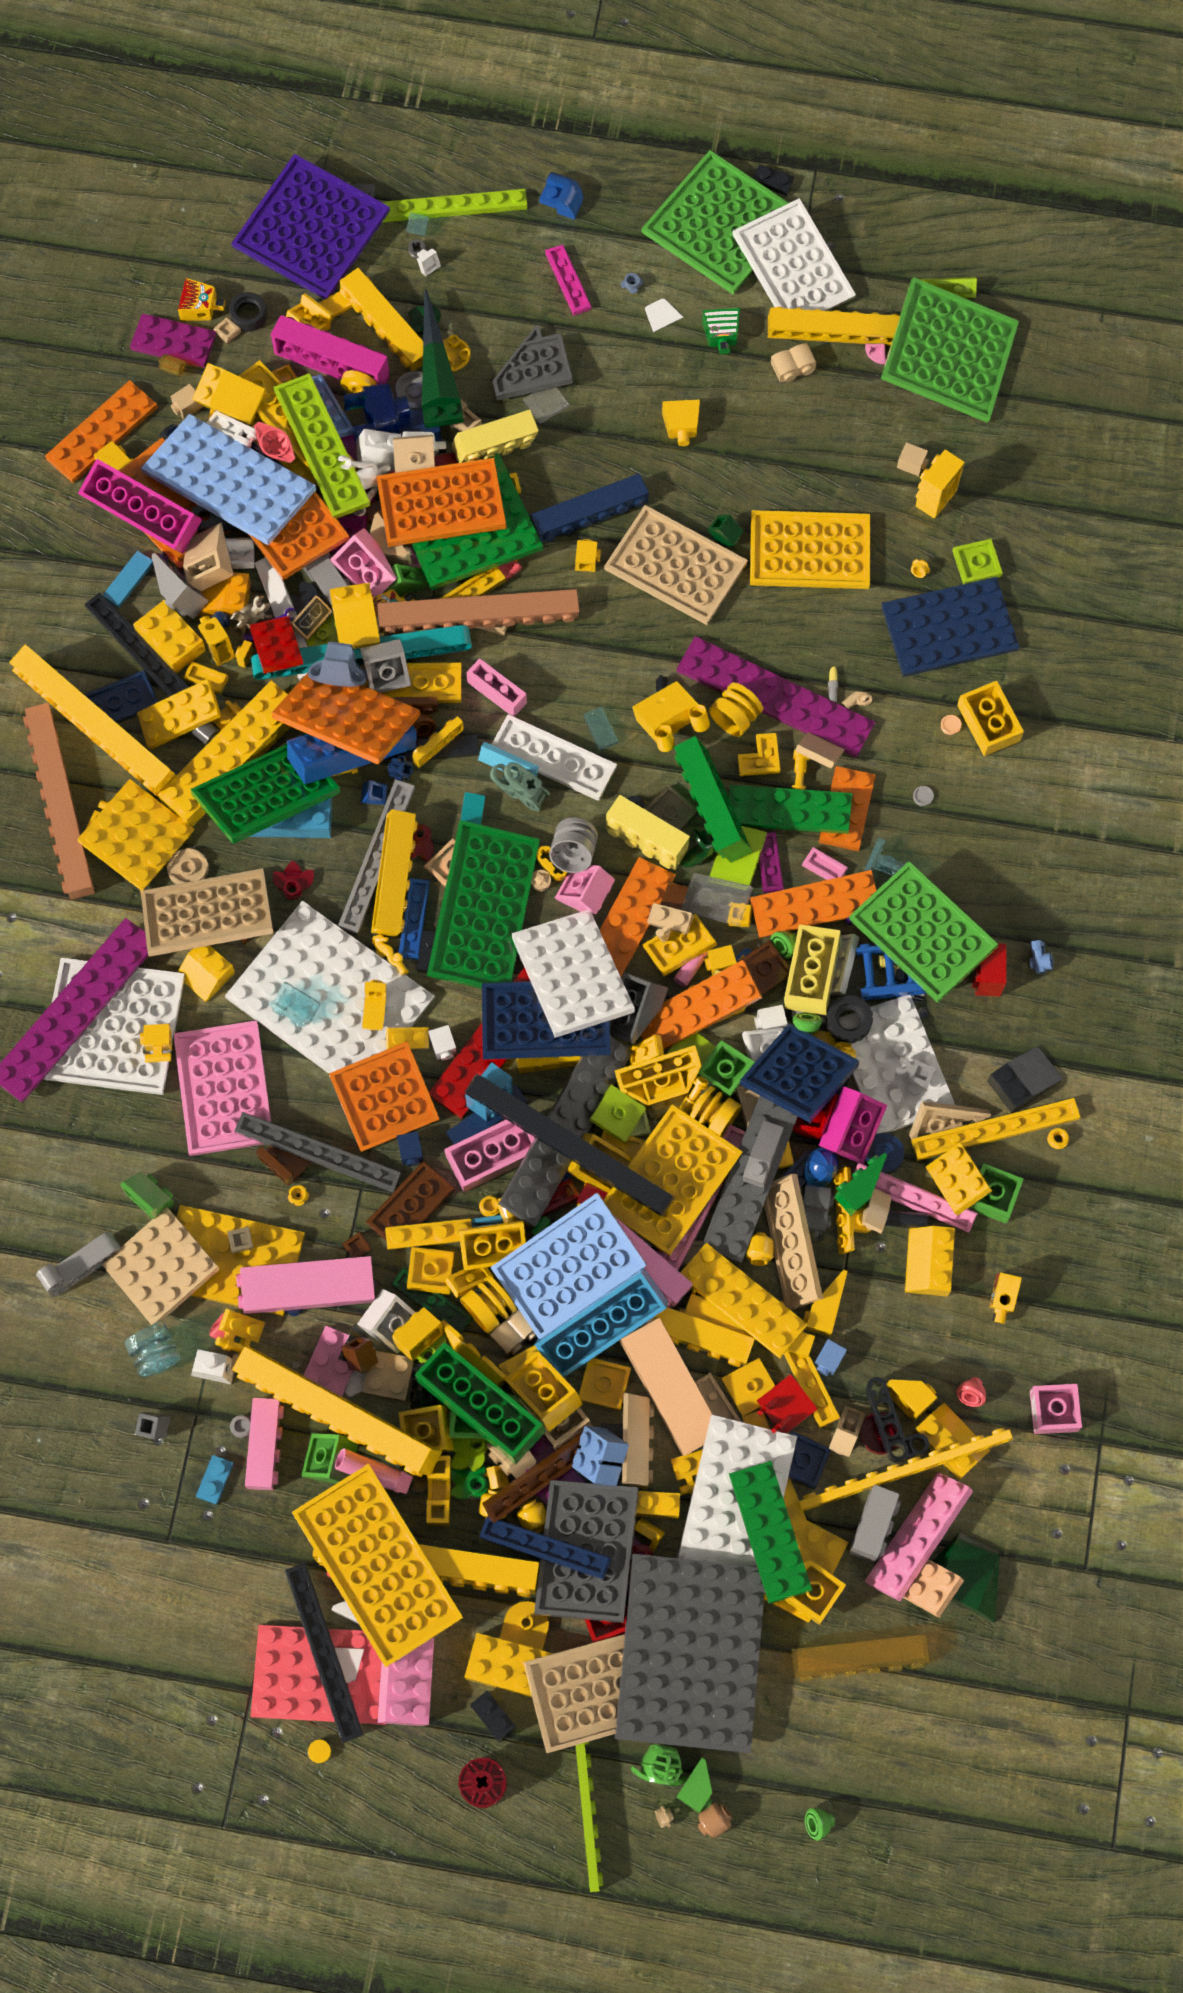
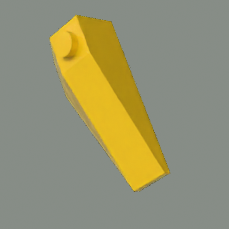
M442 1320L441 1323L445 1335L453 1350L501 1389L506 1384L505 1374L485 1355L480 1358L481 1354L471 1343L466 1344L462 1335L445 1320Z

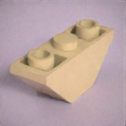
M376 513L370 535L379 544L388 563L409 566L413 564L410 558L412 552L406 544L404 546L388 547L384 520L379 513Z

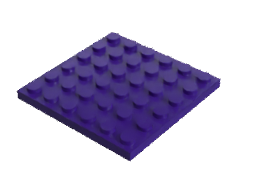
M294 154L231 244L238 251L325 300L332 296L340 284V280L345 277L390 212V207Z

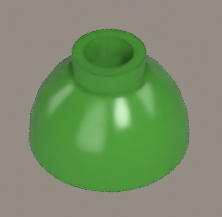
M777 931L771 935L770 941L780 955L787 959L793 955L797 935L794 932Z
M798 1013L793 1016V1024L797 1029L812 1035L820 1029L822 1019L816 1014Z
M820 1808L808 1809L805 1815V1825L808 1834L816 1841L825 1838L831 1828L835 1826L834 1816Z

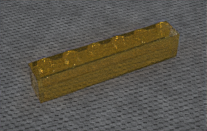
M926 1634L799 1648L790 1651L794 1679L799 1678L800 1682L813 1681V1676H822V1679L836 1678L835 1674L844 1673V1677L857 1676L858 1671H866L867 1674L880 1673V1669L889 1668V1672L902 1671V1666H911V1669L925 1668L924 1664L930 1662Z

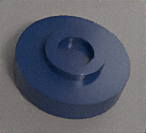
M876 1134L866 1156L865 1163L869 1166L868 1161L875 1155L880 1157L886 1153L887 1156L881 1172L886 1174L892 1173L900 1167L904 1159L903 1145L897 1137L891 1134Z

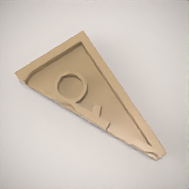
M922 1101L909 1136L912 1140L918 1138L919 1135L929 1132L933 1134L963 1126L962 1123L967 1121H983L986 1118H990L991 1113L988 1109Z

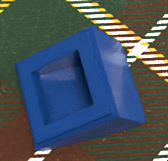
M371 780L365 782L362 786L361 803L385 805L387 785Z

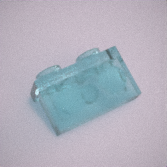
M288 982L283 983L275 999L269 1003L274 1013L290 1018V1022L297 1027L310 1025L321 1005L319 1001Z

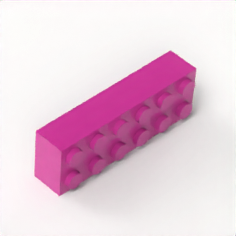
M280 315L271 332L275 355L339 380L342 379L343 374L347 371L363 372L377 382L378 389L376 394L378 395L381 394L390 377L388 359L382 352L372 351L364 345L354 344L346 338L336 337L328 331L318 330L312 325L300 323L292 317Z
M96 459L78 492L84 498L184 554L202 521L200 517L99 459Z

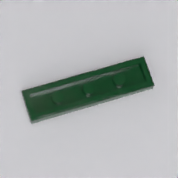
M403 1267L391 1283V1286L421 1308L427 1309L439 1321L445 1320L459 1334H462L473 1317L441 1293L407 1290L409 1270Z

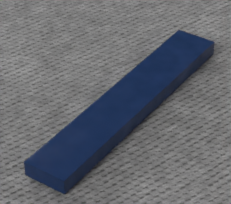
M488 1516L479 1536L483 1540L602 1580L605 1579L612 1560L611 1557L501 1520L493 1523Z

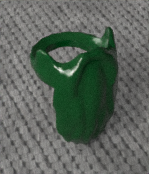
M696 829L692 830V834L698 844L684 856L681 862L682 867H694L711 856L715 851L712 845L714 840L708 838L706 830L701 832Z

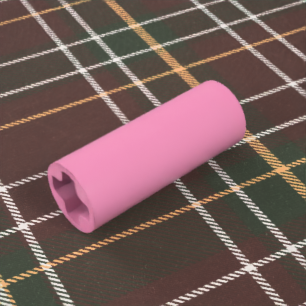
M707 952L683 965L673 980L678 985L686 988L704 962V959H706Z

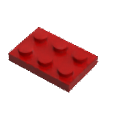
M289 615L249 625L264 674L303 664Z

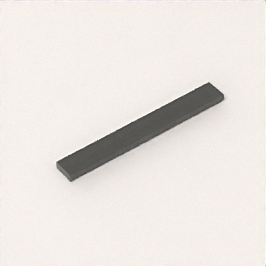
M242 1112L234 1131L239 1135L392 1193L395 1191L402 1173L245 1112Z

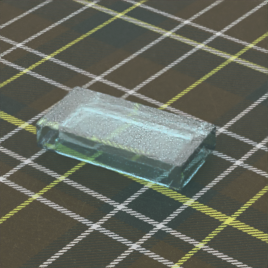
M602 707L583 714L599 751L618 744V740Z

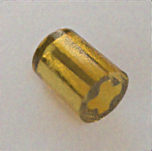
M163 354L161 359L159 358L158 360L160 362V370L179 377L182 376L186 366L184 360L168 354Z

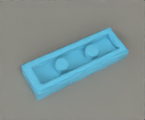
M486 742L481 746L479 761L492 767L497 764L506 766L509 763H518L537 777L539 766ZM514 766L511 767V769L517 771Z

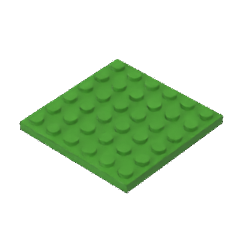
M709 150L642 227L641 232L734 295L752 274L753 269L732 234L733 231L789 203Z
M913 277L881 379L988 422L991 418L1019 321Z

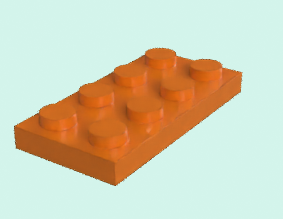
M838 766L835 767L830 792L853 794L849 834L821 832L819 843L859 852L875 774Z

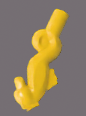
M381 934L374 936L372 944L376 948L377 955L381 958L387 956L388 963L396 967L402 976L408 974L409 971L403 964L402 954H394L393 948L384 943L388 942L389 938Z

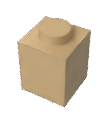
M190 384L170 396L172 410L176 415L180 414L183 419L203 408L202 405L192 399L195 390Z
M906 442L899 457L897 468L919 476L921 470H925L928 465L929 459L926 458L928 451Z

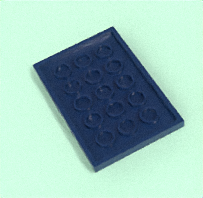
M997 577L881 604L903 677L1019 650L1018 641Z
M531 982L482 983L483 1060L611 1055L609 1021L555 1038Z

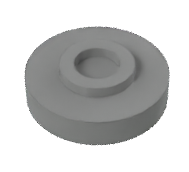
M407 372L398 379L396 395L403 405L411 408L422 407V372Z

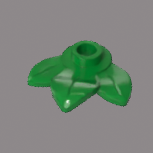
M484 1465L475 1472L469 1466L468 1470H452L451 1476L456 1486L451 1490L450 1494L457 1499H466L470 1496L482 1497L484 1493H487L489 1483L485 1478L486 1469ZM477 1485H482L480 1489H475Z

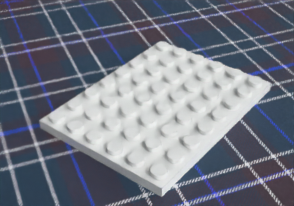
M302 901L228 991L225 998L327 1073H331L387 1050L386 1028L413 1027L435 999V996L405 974L402 976L397 968ZM370 980H380L386 983L387 986L382 1031L362 1028L365 1002L364 987L365 982H370Z

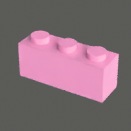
M480 658L467 671V683L511 716L515 717L527 704V696L524 691Z

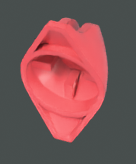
M262 422L254 425L261 450L268 457L288 463L295 459L289 437L284 431Z

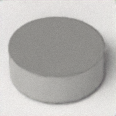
M244 1415L234 1417L230 1423V1430L233 1435L238 1438L249 1436L251 1420Z

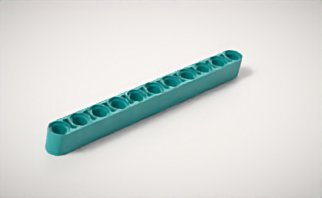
M466 625L379 637L380 644L400 639L405 659L461 652L472 647L469 627ZM328 644L299 648L303 659L302 665L265 674L263 673L258 654L251 657L253 677L258 680L306 674L312 664L324 659ZM353 649L356 664L359 666L364 665L361 649Z

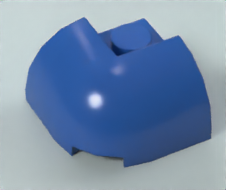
M551 172L547 177V184L539 198V203L557 209V214L575 220L582 205L583 193L578 182L572 178Z

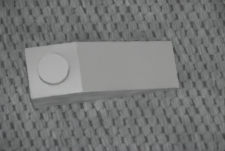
M763 1121L743 1174L744 1182L764 1188L784 1127Z

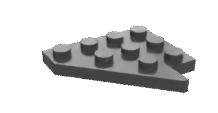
M539 325L533 328L493 379L497 401L573 383L561 333L542 337Z

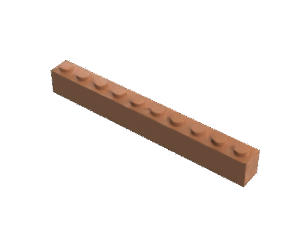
M576 589L377 603L376 607L378 633H383L384 635H392L395 632L409 633L466 625L469 629H473L476 626L491 628L495 625L513 626L517 623L532 625L535 622H543L549 624L558 620L572 622L579 615Z
M49 703L25 708L26 716L23 717L25 727L30 730V734L27 735L30 747L33 746L35 751L31 755L34 765L38 764L39 768L35 772L38 783L42 782L43 789H40L42 800L47 803L44 811L47 820L50 819L52 824L48 828L51 838L55 837L56 844H53L55 856L60 858V863H57L59 874L64 875L65 881L61 882L64 894L68 893L71 900L95 894L85 848L77 841L81 831Z

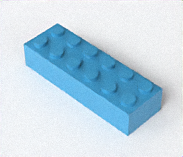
M642 1268L540 1340L538 1338L535 1346L541 1355L564 1378L665 1310L669 1302L646 1269Z

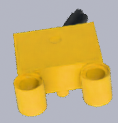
M659 675V678L656 679V693L632 706L636 721L657 743L658 749L662 752H669L674 749L676 743L673 734H676L679 729L691 723L693 730L696 732L706 731L710 726L706 708L703 705H699L677 681L668 686V678L663 677V675Z

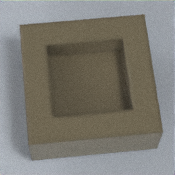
M249 1226L227 1231L232 1254L254 1249Z

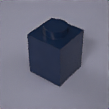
M418 1131L397 1135L402 1165L407 1164V1166L411 1167L420 1164L419 1162L423 1161Z

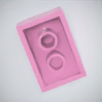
M364 528L353 535L330 559L353 585L370 583L372 598L382 594L397 579L379 544Z

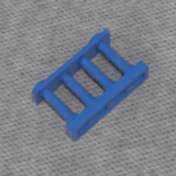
M863 944L860 945V948H856L857 957L863 956L866 986L864 989H861V996L865 1001L927 994L909 976L908 981H906L907 984L898 985L895 979L893 960L878 946ZM884 954L887 975L886 986L877 987L875 984L872 955Z

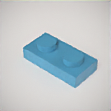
M212 1455L196 1497L217 1505L234 1463Z

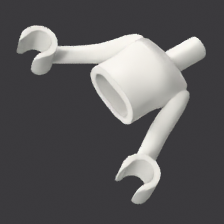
M344 455L338 458L339 461L346 460L345 464L340 466L343 469H350L351 467L362 468L356 471L364 490L371 488L367 494L369 501L379 490L376 476L391 472L389 465L378 468L372 461H352ZM366 508L360 509L357 512H354V514L357 516H363L366 512Z

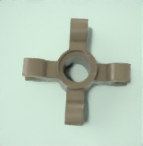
M264 596L255 597L253 604L246 605L241 611H235L231 616L232 620L236 619L239 621L234 627V631L242 630L240 639H243L244 634L251 633L249 625L272 620L273 616L264 614L270 608L269 603L261 604Z

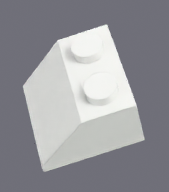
M363 429L356 440L357 461H372L378 468L389 465L391 471H394L393 438L401 437V434Z
M382 1289L360 1319L358 1325L370 1336L398 1354L400 1350L395 1346L392 1335L398 1327L403 1326L410 1320L415 1311L397 1295Z

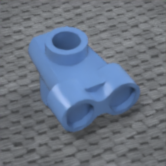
M1041 940L1031 941L1030 946L1033 957L1029 960L1031 970H1035L1036 974L1047 973V970L1053 969L1052 954L1045 953V942Z

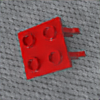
M791 1374L756 1400L761 1406V1409L757 1412L759 1416L765 1412L775 1425L771 1429L772 1433H775L777 1430L781 1433H788L818 1409Z

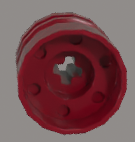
M476 1758L469 1761L462 1768L458 1787L462 1797L470 1805L476 1808H490L503 1799L507 1790V1779L503 1769L496 1761L489 1758ZM487 1777L486 1782L488 1786L486 1788L482 1786L479 1789L477 1779Z

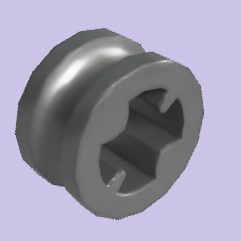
M414 239L409 243V254L413 258H419L417 253L420 252L418 250L415 252L413 247L417 248L419 246L420 250H426L422 240Z

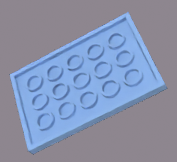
M596 1193L497 1262L491 1269L540 1340L647 1266V1264L599 1193Z

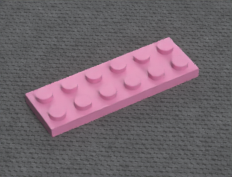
M937 1472L865 1582L886 1595L901 1601L973 1490Z

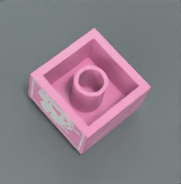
M1077 1384L1032 1387L1030 1390L1034 1434L1078 1432L1082 1428Z

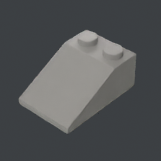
M153 553L151 556L160 593L166 599L164 602L183 617L188 615L194 619L209 601L199 590L187 584L186 577L176 567Z

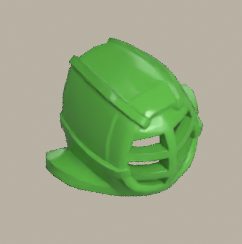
M666 1744L650 1745L643 1756L642 1762H640V1771L633 1766L630 1769L639 1778L653 1783L679 1786L687 1781L686 1775L680 1777L683 1770L681 1769V1760L677 1748Z

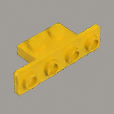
M850 1167L838 1169V1173L834 1176L835 1195L838 1192L836 1188L845 1180L848 1183L851 1181ZM835 1199L838 1253L845 1254L855 1249L854 1232H871L870 1229L862 1225L863 1211L867 1204L853 1216H850Z

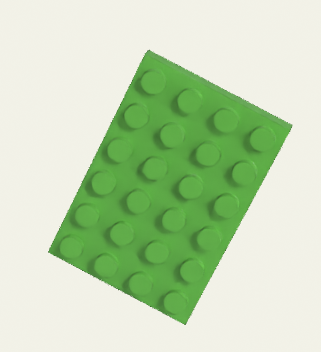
M909 861L849 916L851 922L937 1003L998 947V943Z

